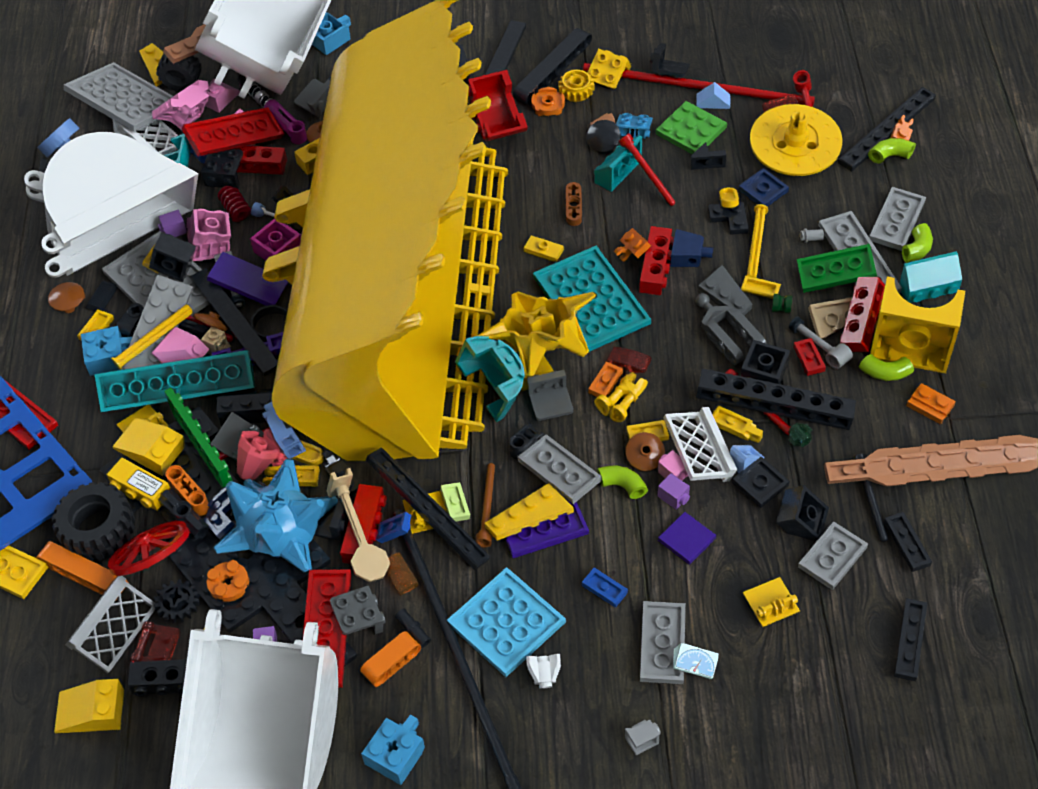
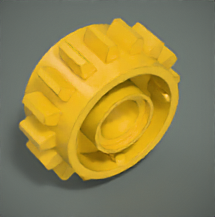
M583 70L568 71L558 81L559 93L562 92L567 100L573 102L588 99L595 90L594 79H591V75Z

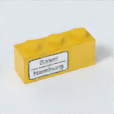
M121 458L106 474L110 481L109 485L117 487L118 490L124 492L130 499H137L144 507H151L156 511L162 506L158 500L161 493L165 490H171L168 482L124 458Z

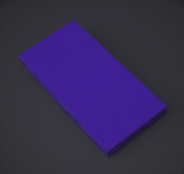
M225 252L221 253L207 276V281L266 306L277 305L289 283L286 279L277 282L266 281L262 276L263 268Z
M568 501L574 507V513L568 515L567 513L561 514L555 520L550 521L548 519L539 522L538 526L533 528L526 527L521 529L519 533L505 537L512 558L589 534V529L577 502L572 504Z

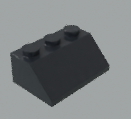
M273 389L221 393L217 397V415L221 426H223L231 412L249 423L267 422L262 413L266 412L264 405L272 401Z

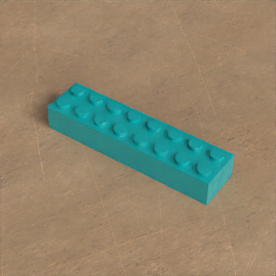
M250 350L94 374L101 412L168 402L164 391L172 388L175 394L179 393L182 399L256 387Z

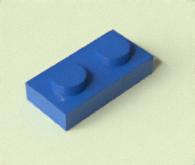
M403 512L380 522L376 540L384 543L408 533L412 515Z
M593 568L582 581L584 588L615 608L628 593L627 588L596 568Z

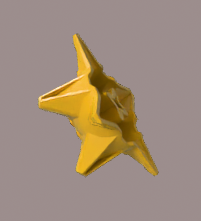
M522 292L513 293L512 307L507 310L504 318L478 336H489V339L503 340L515 352L519 351L525 376L533 377L543 355L547 351L562 348L581 357H584L589 352L576 318V313L596 297V294L590 292L565 298L547 299L545 297L537 298Z

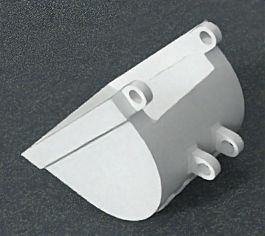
M214 0L203 22L206 26L195 50L221 64L222 67L214 81L215 84L221 85L229 69L245 76L246 81L238 95L243 99L246 97L253 82L281 95L292 75L299 72L331 0Z
M89 133L67 142L51 158L45 173L32 170L27 172L24 177L27 196L33 200L43 202L45 206L48 235L42 239V248L48 254H58V256L50 259L45 264L46 274L52 278H57L64 274L68 276L159 228L160 220L158 216L178 209L181 216L192 211L194 208L198 173L180 163L174 162L137 140L118 133ZM36 176L39 178V181L33 180L29 182V178ZM30 189H31V190H34V191H37V192H39V193H38V194H33V193L30 192ZM50 240L54 248H48L46 243ZM56 264L60 269L57 272H51L49 267Z
M210 609L206 617L205 630L194 629L190 633L170 789H317L331 747L338 700V665L336 655L330 649V646L317 644L318 623L307 622L303 640L296 639L294 644L274 642L272 636L262 635L260 640L221 635V611Z

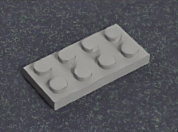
M892 187L869 236L870 240L902 251V247L907 244L926 197Z
M544 435L518 456V462L545 483L552 485L572 504L602 481L601 475L548 435Z
M643 601L640 682L684 683V671L674 669L673 661L674 648L681 643L685 644L686 603Z

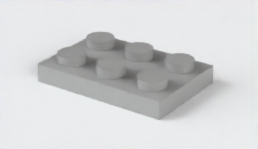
M833 522L799 562L798 568L833 590L867 549L868 543Z

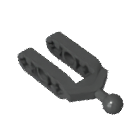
M700 293L696 296V305L707 310L701 327L705 330L708 338L732 365L735 366L744 361V355L740 348L717 324L718 322L726 318L749 346H751L753 340L766 343L764 337L738 309H735L733 306L713 307L709 303V296L705 293Z

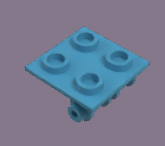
M623 113L622 115L619 114L616 125L619 127L621 136H626L629 128L630 134L632 129H634V137H636L638 129L637 136L640 135L646 139V137L650 136L649 130L653 118L648 115L632 116L630 113Z

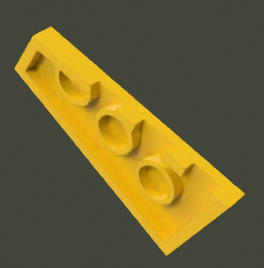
M548 483L485 522V528L496 540H500L521 532L523 528L538 526L539 522L548 519L550 521L555 520L564 513H567V515L574 513V507Z

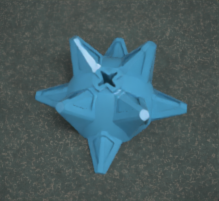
M285 459L268 486L264 487L250 478L244 481V486L233 481L227 483L225 488L236 520V527L213 547L216 553L251 550L255 553L261 552L272 556H281L303 572L311 570L312 565L308 544L313 539L318 526V520L338 503L337 497L307 498L301 493L294 460Z

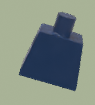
M676 229L670 267H699L701 257L712 258L713 247L703 246L704 237L701 235Z

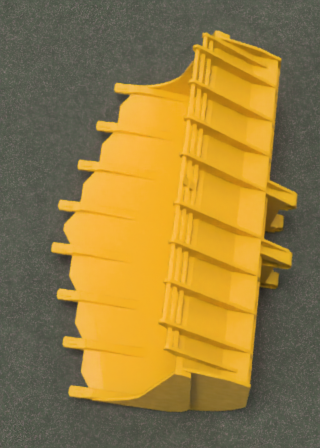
M435 0L372 30L363 39L350 45L340 54L332 70L311 187L309 190L278 201L274 218L277 222L284 224L297 222L303 227L300 246L268 257L265 261L262 275L269 282L286 279L292 284L272 391L273 408L279 419L346 461H366L367 455L381 447L393 459L413 456L417 459H434L439 456V448L466 449L468 445V431L482 432L485 429V425L481 422L484 393L488 392V386L485 384L486 377L481 369L479 383L473 382L474 373L467 376V381L461 380L462 372L457 364L455 379L447 378L450 355L458 356L466 339L468 319H473L471 337L478 336L479 320H485V331L490 328L491 320L495 318L492 305L495 274L499 273V267L496 266L498 241L502 239V233L499 231L501 210L505 207V201L503 200L504 178L508 175V169L495 166L497 152L495 149L487 148L483 142L473 145L478 125L472 118L476 114L489 109L491 100L486 96L467 105L469 86L463 79L467 78L469 74L480 70L482 62L479 58H476L459 67L460 48L455 43L460 38L470 34L473 30V25L467 22L451 31L452 13L447 8L458 0ZM485 157H489V164H484ZM478 158V162H473L472 160ZM470 176H476L475 194L468 193ZM483 176H487L486 196L481 195ZM494 177H498L496 198L492 197ZM466 207L473 208L471 226L464 225ZM479 208H484L482 228H477ZM490 208H495L493 230H488ZM462 240H470L468 260L460 259ZM476 240L481 241L479 262L474 261ZM487 241H492L490 264L485 263ZM459 273L466 274L463 305L455 304ZM472 274H478L477 284L472 283ZM484 274H489L488 286L483 285ZM470 293L475 294L474 307H469ZM482 295L487 296L486 310L481 309ZM454 319H461L459 341L451 340ZM446 392H453L451 417L443 416ZM460 392L465 393L463 419L457 418ZM472 393H477L475 421H469ZM441 430L449 431V437H441ZM456 431H461V440H455Z

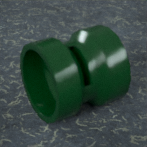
M774 294L772 312L783 311L790 314L793 296Z

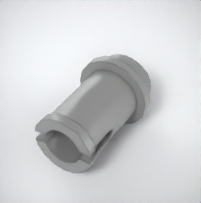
M805 228L800 231V240L804 241V243L824 239L823 229L807 230Z

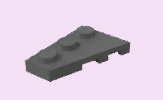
M723 265L698 285L700 292L707 294L710 299L720 306H733L744 316L752 309L753 304Z

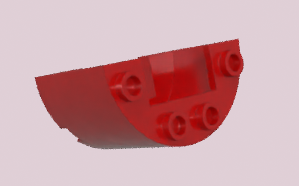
M507 70L468 79V97L470 96L471 104L475 100L486 96L491 100L489 109L476 114L472 118L476 119L478 125L477 133H481L483 140L487 142L527 131L528 126L524 115L518 112L511 93L512 82Z

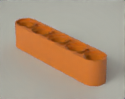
M48 541L36 556V559L47 563L48 569L101 595L104 594L117 577L109 569L51 541Z

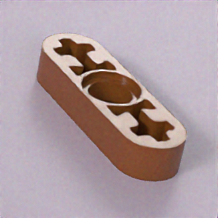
M576 182L566 185V222L571 226H578L582 222L581 185ZM571 202H577V203H578L577 206H571V205H569V204H570ZM572 213H576V218H572Z

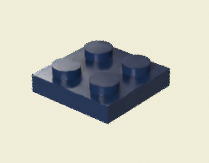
M763 168L740 184L738 190L757 205L763 204L768 207L789 191V187Z

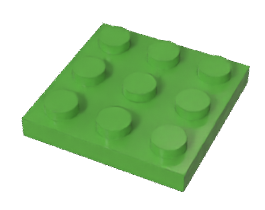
M685 101L656 129V135L693 154L705 142L708 147L727 128V122Z

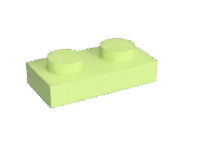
M460 482L441 485L440 491L447 513L456 522L470 519L469 509Z

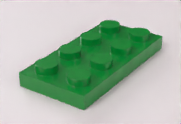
M870 244L797 259L803 293L857 282L858 277H877Z

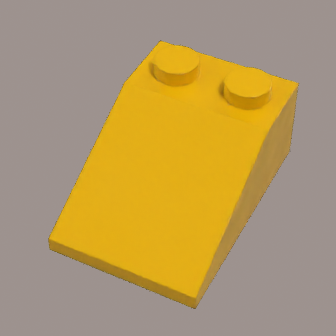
M138 418L132 421L113 445V449L161 476L165 474L166 470L185 448L183 435L167 426Z
M119 679L95 680L60 691L54 732L71 733L120 730L124 688Z

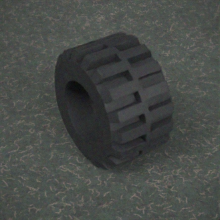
M163 53L156 69V74L164 86L166 85L169 89L181 92L199 79L202 71L201 62L193 55L173 64Z

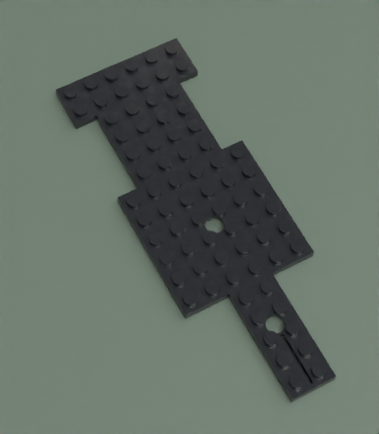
M198 406L191 411L192 419H197L202 428L200 431L202 433L205 432L210 441H212L219 432V429ZM176 420L168 427L184 436L185 448L171 466H181L205 493L209 503L222 488ZM123 454L100 468L101 473L110 483L106 474L121 458H124L168 482L166 474L161 476ZM229 472L230 476L232 477L233 482H236V483L240 484V483L234 478V476ZM261 480L260 482H258L259 484H261V485L264 486V487L267 486V485L263 482V480ZM163 505L158 509V512L166 522L177 521ZM232 508L226 513V515L235 524V526L228 533H230L236 527V520ZM207 514L200 517L204 520ZM211 529L205 537L197 540L189 533L185 542L168 556L185 579L189 581L190 585L195 586L199 596L209 609L221 611V624L228 633H231L262 610H265L292 644H294L296 639L303 640L304 629L297 628L295 623L300 617H305L307 594L300 587V584L308 579L309 570L303 572L283 557L276 558L261 552H253L252 557L249 559L239 558V551L217 554L213 547L226 535L219 539ZM312 539L308 544L312 565L311 570H322L331 563V560L315 540ZM235 560L246 569L249 577V586L247 585L244 595L231 602H224L223 599L213 598L207 587L208 571L220 563ZM225 579L223 583L229 585L232 579ZM347 641L344 667L357 658V653Z

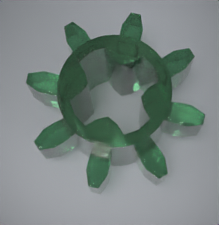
M796 423L788 431L790 436L788 440L793 446L804 447L811 442V432L813 430L808 424Z

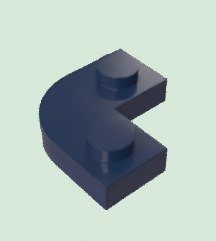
M225 487L208 503L209 509L204 519L219 539L235 526L226 515L232 507Z

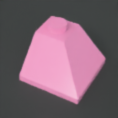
M213 79L208 84L209 89L205 91L209 95V100L205 106L220 113L240 91L223 82L219 86L214 83L215 79Z
M174 327L151 354L163 364L201 358L208 352L209 348L195 335Z

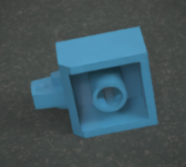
M326 12L312 45L325 55H328L351 39L349 26L351 25L350 17L344 15L336 19Z
M118 326L81 334L84 363L89 375L93 376L94 374L119 370L111 358H115L129 347L132 337H122Z
M410 715L404 724L399 723L398 725L386 718L361 753L364 764L402 785L425 748L423 738L419 737L417 732H415L419 725L418 719Z

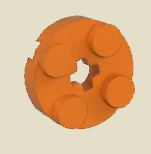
M541 88L538 90V93L532 95V108L538 116L560 115L565 106L564 94L557 92L556 88Z
M235 560L220 563L207 573V587L210 594L215 599H223L224 602L239 599L244 595L247 585L249 586V577L246 569ZM231 578V584L223 583L225 579Z

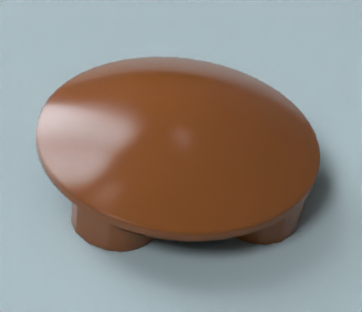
M66 282L57 285L51 290L48 302L55 310L72 313L75 307L85 298V293L79 284Z

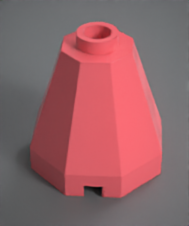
M242 431L237 454L236 473L242 480L249 478L255 480L276 459L279 451L278 443L270 436L264 435V437H260L257 431Z

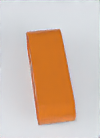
M170 466L165 474L171 489L184 501L188 502L199 516L207 514L209 507L205 493L181 466Z
M404 631L367 660L361 667L360 672L375 687H378L420 652L421 645L407 631Z

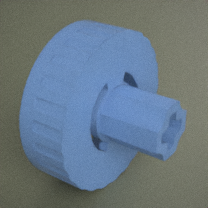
M69 118L37 148L48 158L57 149L71 141L70 137L80 128Z

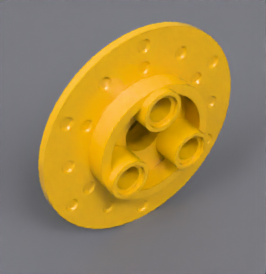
M788 104L774 107L759 116L750 132V145L756 158L769 169L790 176H806L821 172L836 161L842 148V134L836 122L823 111L806 105Z

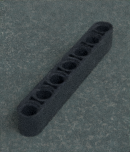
M579 28L574 29L515 87L513 98L527 105L531 104L532 95L538 93L539 89L548 87L590 45L592 34Z

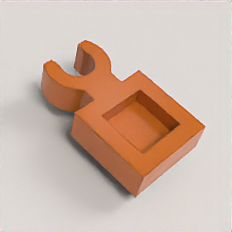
M903 115L894 126L890 138H901L909 141L913 131L909 127L913 124V119L907 123L904 120L905 115Z

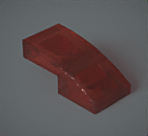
M614 347L607 362L616 366L626 367L628 372L645 373L652 359L650 356L635 350Z

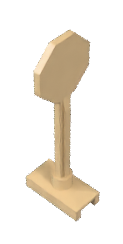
M348 468L345 475L337 477L335 472L330 475L326 490L329 498L337 495L341 498L359 545L350 562L354 574L368 582L383 579L390 566V561L385 550L367 543L349 496V487L353 476L352 471Z

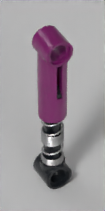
M239 74L237 81L241 91L246 78ZM253 82L247 95L252 96L261 107H268L279 126L290 136L292 143H304L307 140L305 124L302 121L296 120L278 101L269 98V95L261 90L256 82Z

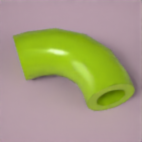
M889 138L873 146L868 152V156L871 161L877 164L882 163L889 156H900L909 159L914 152L916 143L901 138Z
M923 223L914 227L911 233L915 241L902 247V257L906 263L924 258L931 250L933 237L928 224Z
M869 354L859 365V368L864 373L883 381L900 380L914 372L912 362L906 357H901L894 362H885Z
M613 465L597 468V473L602 478L600 482L602 487L609 485L621 486L628 492L631 499L643 497L648 492V488L639 474L627 467Z

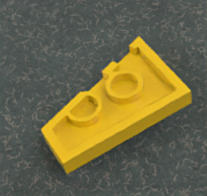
M151 43L139 52L154 85L157 87L162 84V81L158 79L159 76L156 74V69L163 51Z

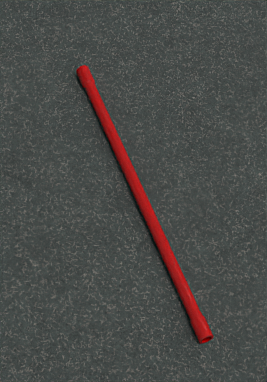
M584 63L583 71L588 72L591 64ZM625 69L621 78L702 90L713 83ZM716 83L729 94L805 105L803 95L801 94L795 95ZM810 96V99H811V102H812V106H813V105H814V99H815V97H814V96Z

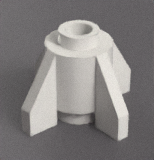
M560 654L526 657L527 667L534 679V683L539 685V688H551L552 684L556 683L561 667Z

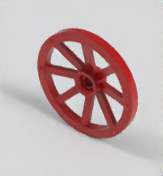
M171 521L142 532L112 555L108 562V568L116 576L129 575L149 568L175 552L188 538L190 530L183 521ZM175 537L170 543L161 541V539ZM154 548H162L158 552L149 556V552ZM138 553L142 554L141 561L131 564ZM125 560V562L123 563V565H122V566H119V564H120L122 561Z

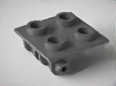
M231 412L210 445L215 446L218 450L237 461L238 443L242 431H257L260 437H263L264 433L258 426L250 424Z

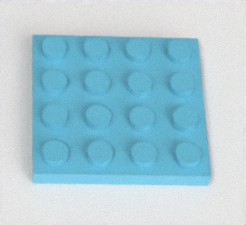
M506 567L448 618L447 622L455 632L501 674L507 677L526 660L527 656H530L566 623V618Z

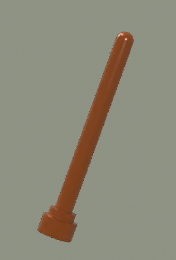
M493 463L487 465L481 530L476 534L475 540L483 548L489 547L492 544V535L485 528V522L490 520L495 465Z

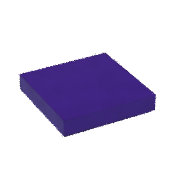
M684 512L658 537V541L690 565L716 539V534Z

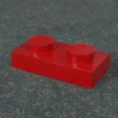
M812 338L794 342L793 348L807 376L825 372L826 366Z

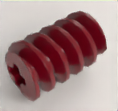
M224 186L220 189L218 199L227 213H229L232 221L240 222L249 217L251 208L239 189L231 186Z

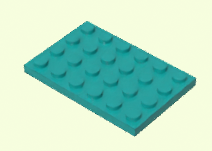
M597 245L533 273V278L548 299L565 298L590 292L596 294V297L576 313V318L589 352L651 324L649 315Z

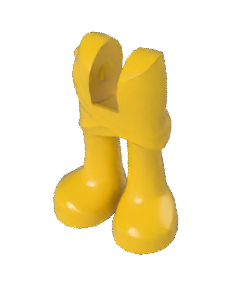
M633 372L626 374L609 397L599 395L595 399V406L604 416L610 413V418L613 421L623 422L627 417V409L632 402H636L645 390L648 381L640 378L636 384H633L636 374ZM621 397L624 398L620 404L615 405Z

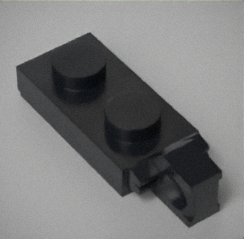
M330 450L323 452L324 461L326 462L323 465L329 478L333 472H335L337 477L345 475L348 467L339 456L335 458ZM354 475L349 487V496L357 493L360 484Z

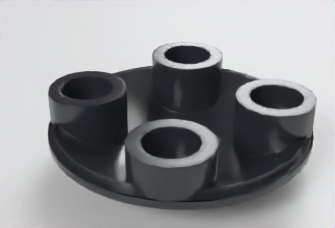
M610 120L595 122L587 132L589 146L593 150L605 154L615 148L621 138L619 127Z

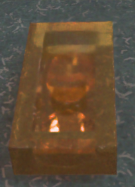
M400 552L389 556L390 566L386 573L400 596L419 587L417 580Z

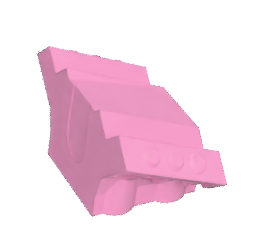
M197 80L152 111L153 119L170 121L180 129L184 124L193 123L200 118L209 100V95L205 92L209 89L208 81Z
M193 209L191 217L187 218L186 228H188V242L196 246L192 261L211 260L214 258V255L230 251L231 231L229 213L221 210Z

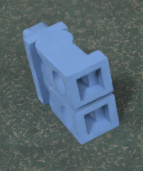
M272 401L264 405L266 412L262 414L286 457L291 459L305 452L306 449L292 426L277 416Z

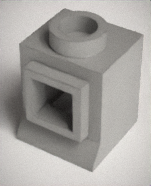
M643 720L632 726V728H625V739L635 755L659 744L661 732L655 722L652 723L651 720Z

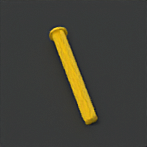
M758 204L754 207L756 215L747 276L757 278L765 214L768 213V207L763 204Z
M184 305L117 357H112L111 360L116 367L122 370L123 365L193 313L191 307Z

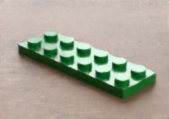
M172 388L165 390L164 392L172 414L223 489L227 483L233 481L228 472L229 468L226 462L219 459V452L215 446L211 447L209 444L211 442L208 435L200 431L202 428L197 419H192V412L188 406L184 407L181 395L179 393L175 394Z

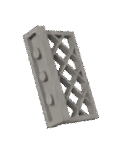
M117 576L65 645L71 650H76L106 673H109L154 612L155 602L127 583L126 578ZM124 588L132 593V601L122 602L121 592ZM145 602L151 608L147 613L139 614L137 603ZM133 604L135 615L124 616L122 605ZM113 606H119L120 617L109 619L108 609ZM136 618L137 627L135 630L126 631L125 619ZM121 620L123 632L112 633L110 622ZM106 622L108 634L97 635L96 625ZM123 635L124 645L114 648L112 636ZM109 637L110 649L99 650L98 638ZM94 639L95 651L87 652L81 647L85 640ZM111 652L112 661L108 666L101 662L100 653Z

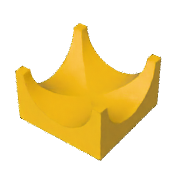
M887 276L870 354L885 362H894L901 357H906L912 362L914 368L946 374L960 328L965 291L957 290L955 297L943 306L924 308L913 305L903 299L896 290L895 278Z

